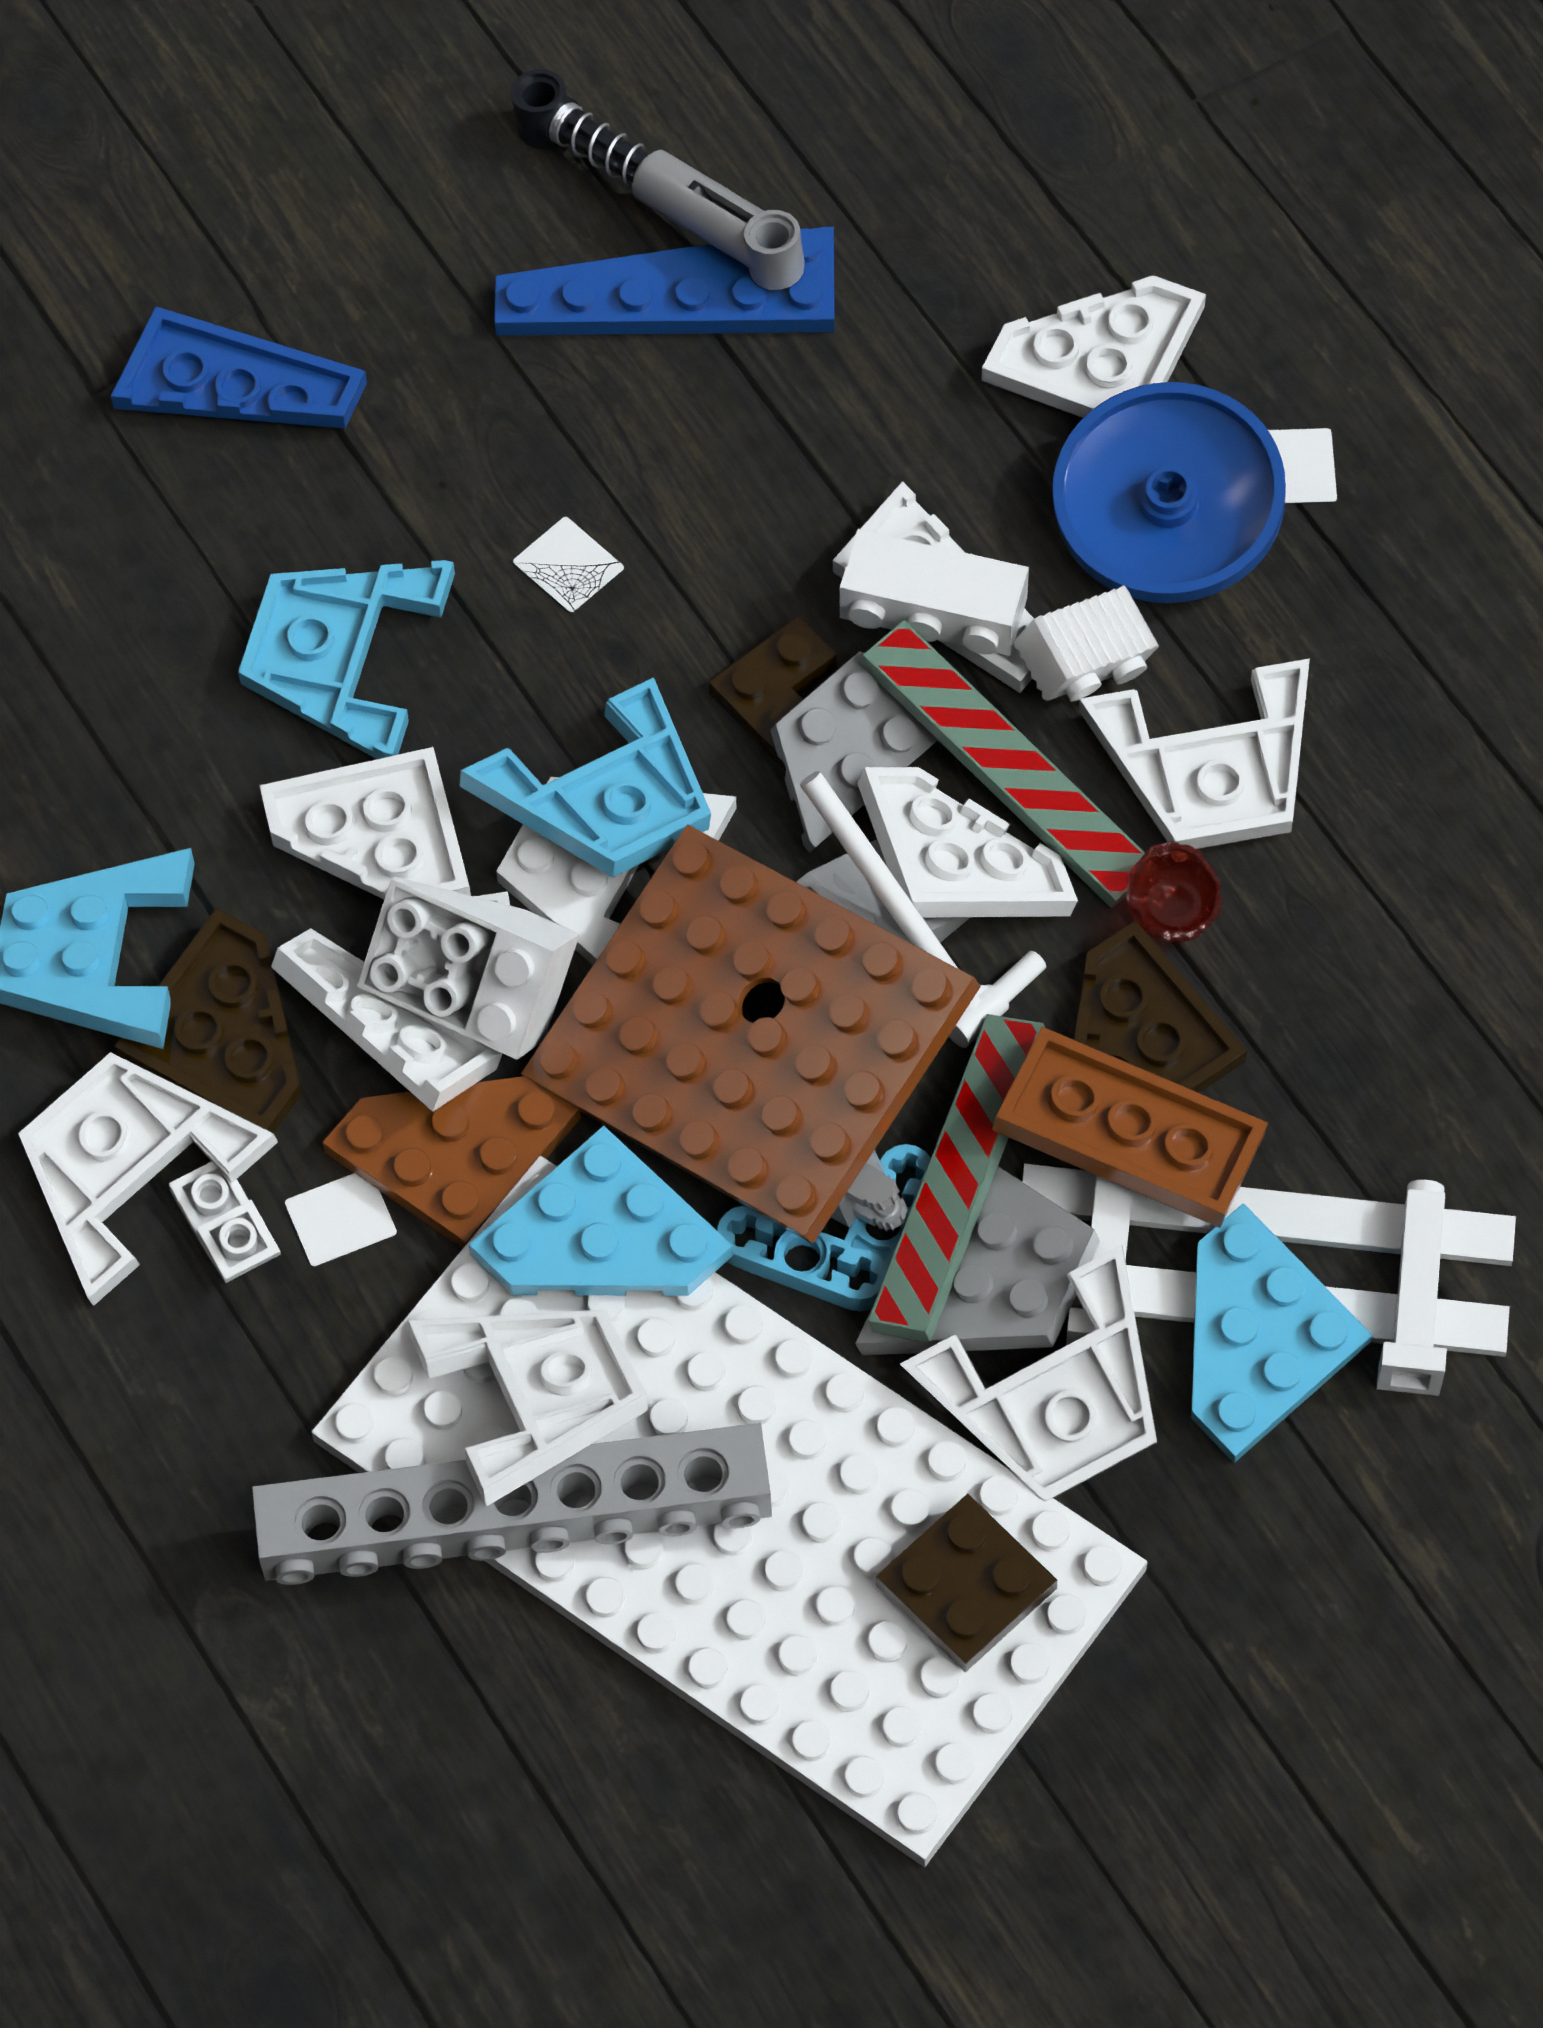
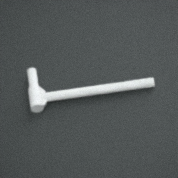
M816 771L806 777L800 783L801 788L909 942L957 968L822 773ZM1029 951L993 985H980L979 991L950 1033V1039L960 1047L967 1048L978 1038L987 1014L1002 1016L1009 1009V1002L1046 969V963L1043 958L1036 952Z

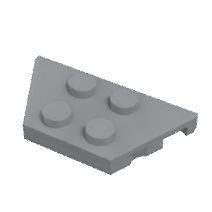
M860 651L770 730L777 755L786 767L785 783L790 800H795L804 829L801 838L804 847L809 852L815 849L833 832L800 786V783L806 777L816 771H820L852 816L865 805L857 784L864 767H908L938 741L860 664L862 656L865 654Z

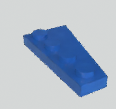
M155 307L111 394L113 409L345 429L367 385L364 370Z

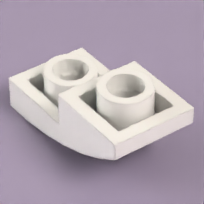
M212 1161L169 1183L170 1192L225 1283L281 1255L276 1242L253 1201L248 1200L238 1180L236 1179L232 1183Z

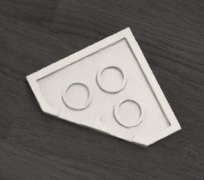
M1153 275L1132 282V289L1105 298L1102 297L1101 293L1058 306L1056 314L1028 322L1027 318L1024 317L1006 323L982 367V381L1084 418L1096 406L1125 390L1147 384L1168 382L1205 307L1206 294Z
M433 747L259 785L273 846L382 899H385L390 880L393 877L471 896Z
M864 767L857 784L887 868L922 918L1071 916L1078 900L1059 854L1041 843L1035 850L1006 832L1010 825L1009 823L971 799H968L962 805L936 789L939 779L919 767Z

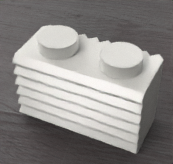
M1124 585L1117 590L1113 589L1108 593L1104 592L1099 596L1096 595L1091 599H1085L1080 603L1076 602L1072 606L1068 605L1063 609H1057L1044 616L1040 615L1033 619L1014 640L1015 649L1020 650V658L1025 660L1026 669L1031 671V678L1036 680L1037 689L1042 691V699L1047 701L1065 694L1068 695L1070 701L1080 700L1095 692L1102 685L1100 681L1113 677L1116 684L1126 683L1147 669L1145 661L1159 647L1128 589Z

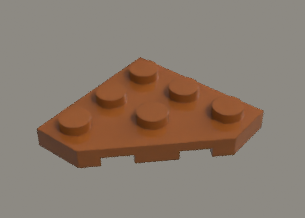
M526 1076L477 1082L435 1111L430 1110L411 1092L360 1098L322 1143L325 1154L357 1174L463 1249L541 1155L547 1159L581 1119L580 1110Z

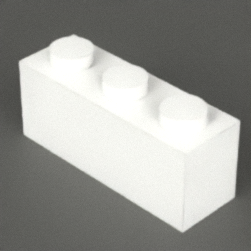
M858 529L840 584V618L851 620L854 624L868 629L879 627L894 629L900 622L905 620L927 642L940 640L965 646L970 651L978 654L998 653L1010 656L1027 600L1029 567Z

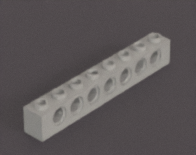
M761 1423L591 1444L485 1507L466 1460L252 1487L258 1553L265 1581L276 1580L278 1583L286 1585L306 1583L312 1580L314 1575L340 1572L342 1575L350 1577L365 1576L376 1572L380 1566L404 1564L406 1567L414 1569L429 1568L441 1563L443 1558L467 1555L473 1560H492L503 1556L506 1550L530 1547L536 1552H555L565 1549L569 1546L570 1542L593 1539L600 1544H619L630 1540L633 1534L657 1531L664 1536H682L695 1531L697 1526L720 1523L727 1528H745L757 1524L760 1518L772 1517L771 1491ZM703 1475L712 1476L720 1482L715 1489L708 1492H698L688 1486L694 1478ZM639 1483L649 1484L657 1490L654 1495L645 1500H634L625 1495L628 1488ZM576 1491L586 1492L593 1497L588 1505L581 1508H570L562 1503L565 1496ZM513 1499L523 1500L530 1505L524 1513L518 1516H506L498 1511L503 1503ZM456 1507L466 1512L465 1516L454 1524H442L435 1520L436 1515L445 1508ZM393 1515L403 1520L395 1530L390 1532H378L371 1528L372 1524L382 1516ZM322 1523H330L339 1527L336 1534L326 1540L320 1541L308 1537L311 1529Z

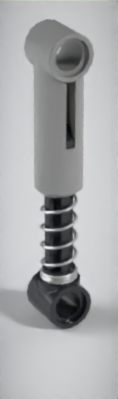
M542 69L532 70L518 77L513 83L511 99L517 130L520 138L527 145L535 148H549L556 145L561 147L572 146V151L576 156L580 158L589 157L590 163L596 168L606 167L610 177H623V182L632 189L635 199L747 266L751 279L758 286L768 290H781L799 281L804 273L805 261L800 226L791 214L781 210L764 211L668 152L657 150L647 154L644 152L643 144L639 143L634 146L627 142L625 133L619 135L612 133L609 123L599 125L594 122L592 113L585 114L577 101L567 95L563 79L555 72Z

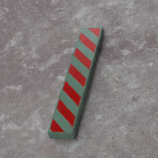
M905 620L900 622L863 654L860 664L1052 851L1059 854L1062 861L1111 908L1115 907L1153 872L1156 863Z
M987 1014L869 1316L868 1323L872 1332L931 1343L955 1275L962 1262L1009 1138L992 1130L995 1117L1041 1027L1045 1028L1044 1023Z

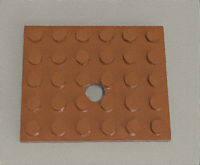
M687 824L521 1074L575 1106L580 1112L813 1244L981 986L973 976ZM767 982L780 985L785 1001L783 1008L775 1018L765 1017L758 1019L754 1023L744 1018L742 1011L743 1001L752 988Z

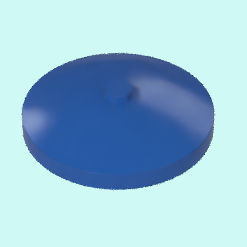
M1163 382L1142 385L1114 395L1096 406L1076 425L1068 436L1059 454L1053 478V503L1057 526L1063 542L1075 561L1086 573L1109 589L1117 590L1124 585L1132 598L1149 602L1177 603L1197 600L1214 595L1240 581L1262 561L1270 550L1280 530L1285 511V471L1280 452L1270 432L1253 412L1240 402L1217 390L1189 383Z

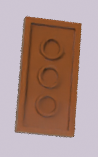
M1041 1027L995 1117L992 1130L1221 1228L1262 1142L1268 1122Z

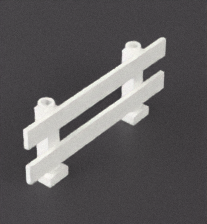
M1024 1164L1023 1183L1078 1219L1092 1221V1228L1095 1229L1100 1240L1093 1259L1122 1244L1126 1261L1129 1225L1207 1234L1216 1227L1086 1170ZM1415 1180L1407 1185L1405 1204L1246 1187L1239 1188L1226 1217L1244 1203L1281 1242L1401 1254L1398 1294L1326 1287L1373 1335L1371 1342L1383 1344L1378 1366L1377 1389L1439 1396L1445 1374L1447 1351L1505 1357L1510 1306L1437 1299L1440 1259L1512 1266L1516 1216L1444 1209V1186L1432 1180ZM1126 1265L1135 1317L1194 1323L1196 1272ZM1077 1294L1069 1311L1066 1346L1096 1330Z

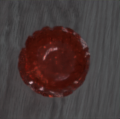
M1175 841L1152 846L1132 867L1127 880V902L1132 918L1138 922L1147 934L1171 943L1192 941L1200 937V934L1212 925V922L1218 917L1220 912L1219 907L1222 905L1220 891L1222 885L1218 877H1216L1211 864L1204 860L1203 853L1190 845H1180Z

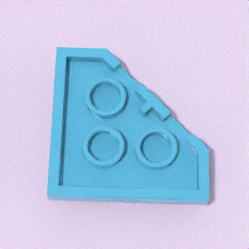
M605 1126L600 1128L468 1244L470 1255L512 1295H538V1290H575V1295L626 1296V1291H663V1296H689L733 1256V1245Z
M1244 1203L1224 1219L1221 1228L1216 1226L1198 1242L1196 1260L1191 1419L1233 1463L1240 1459L1370 1344L1373 1336Z

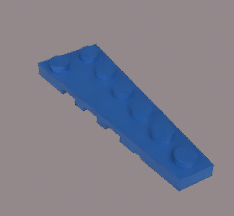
M834 227L800 229L805 261L804 273L798 282L781 290H768L758 286L751 279L747 266L711 244L497 275L495 290L496 335L835 332Z

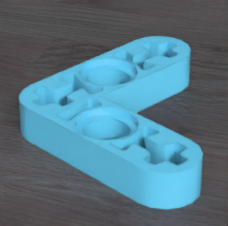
M908 1144L891 1148L881 1158L885 1176L889 1175L891 1179H894L895 1183L896 1173H902L906 1166L916 1168V1179L910 1178L902 1192V1198L908 1209L904 1220L905 1224L931 1160L926 1151ZM746 1206L734 1207L723 1215L719 1221L717 1232L733 1245V1256L727 1262L734 1267L848 1310L860 1312L872 1309L905 1224L902 1223L900 1225V1231L895 1237L882 1241L871 1237L865 1229L867 1222L857 1217L850 1226L845 1240L820 1232L815 1242L811 1244ZM746 1227L754 1228L757 1241L749 1240L744 1247L735 1245V1234H742ZM779 1236L780 1238L775 1246L774 1259H767V1246L773 1247V1237ZM801 1245L813 1248L820 1256V1261L814 1268L803 1272L790 1268L785 1262V1256L788 1251ZM830 1258H838L837 1271L832 1270L831 1281L824 1280L829 1273ZM860 1269L869 1271L870 1283H863L859 1290H853L849 1287L848 1276L856 1277Z

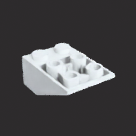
M393 877L388 886L357 987L517 1060L541 1044L546 1037L580 934L525 909Z

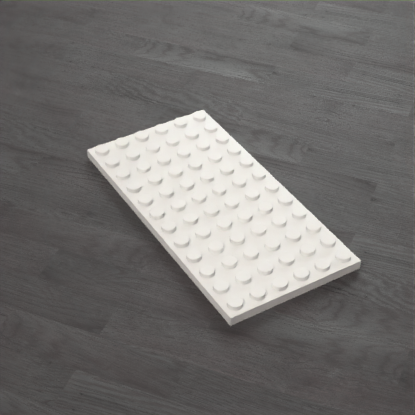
M540 1155L311 1432L313 1441L358 1473L466 1460L465 1448L521 1431L489 1362L428 1379L410 1338L408 1320L606 1310L646 1391L648 1411L593 1444L761 1423L771 1491L772 1517L760 1518L757 1524L745 1528H727L722 1523L697 1526L696 1530L689 1534L674 1537L661 1535L659 1531L633 1534L630 1540L611 1545L600 1544L595 1539L570 1542L569 1546L565 1549L548 1553L536 1552L531 1547L506 1550L503 1556L485 1561L925 1867L1145 1573L1147 1561L1054 1498L1043 1501L1012 1470L716 1272L689 1296H663V1291H626V1296L575 1295V1290H538V1295H512L470 1255L468 1244L557 1167ZM703 1475L694 1478L688 1486L698 1492H708L715 1489L720 1482L712 1476ZM639 1483L628 1488L625 1495L634 1500H645L654 1495L657 1490L649 1484ZM576 1491L565 1496L562 1503L570 1508H581L588 1505L593 1497L586 1492ZM968 1493L1058 1580L1057 1589L965 1673L876 1586V1576ZM513 1499L503 1503L498 1511L506 1516H518L524 1513L530 1505L523 1500ZM456 1507L445 1508L436 1515L435 1520L442 1524H454L460 1521L466 1512Z

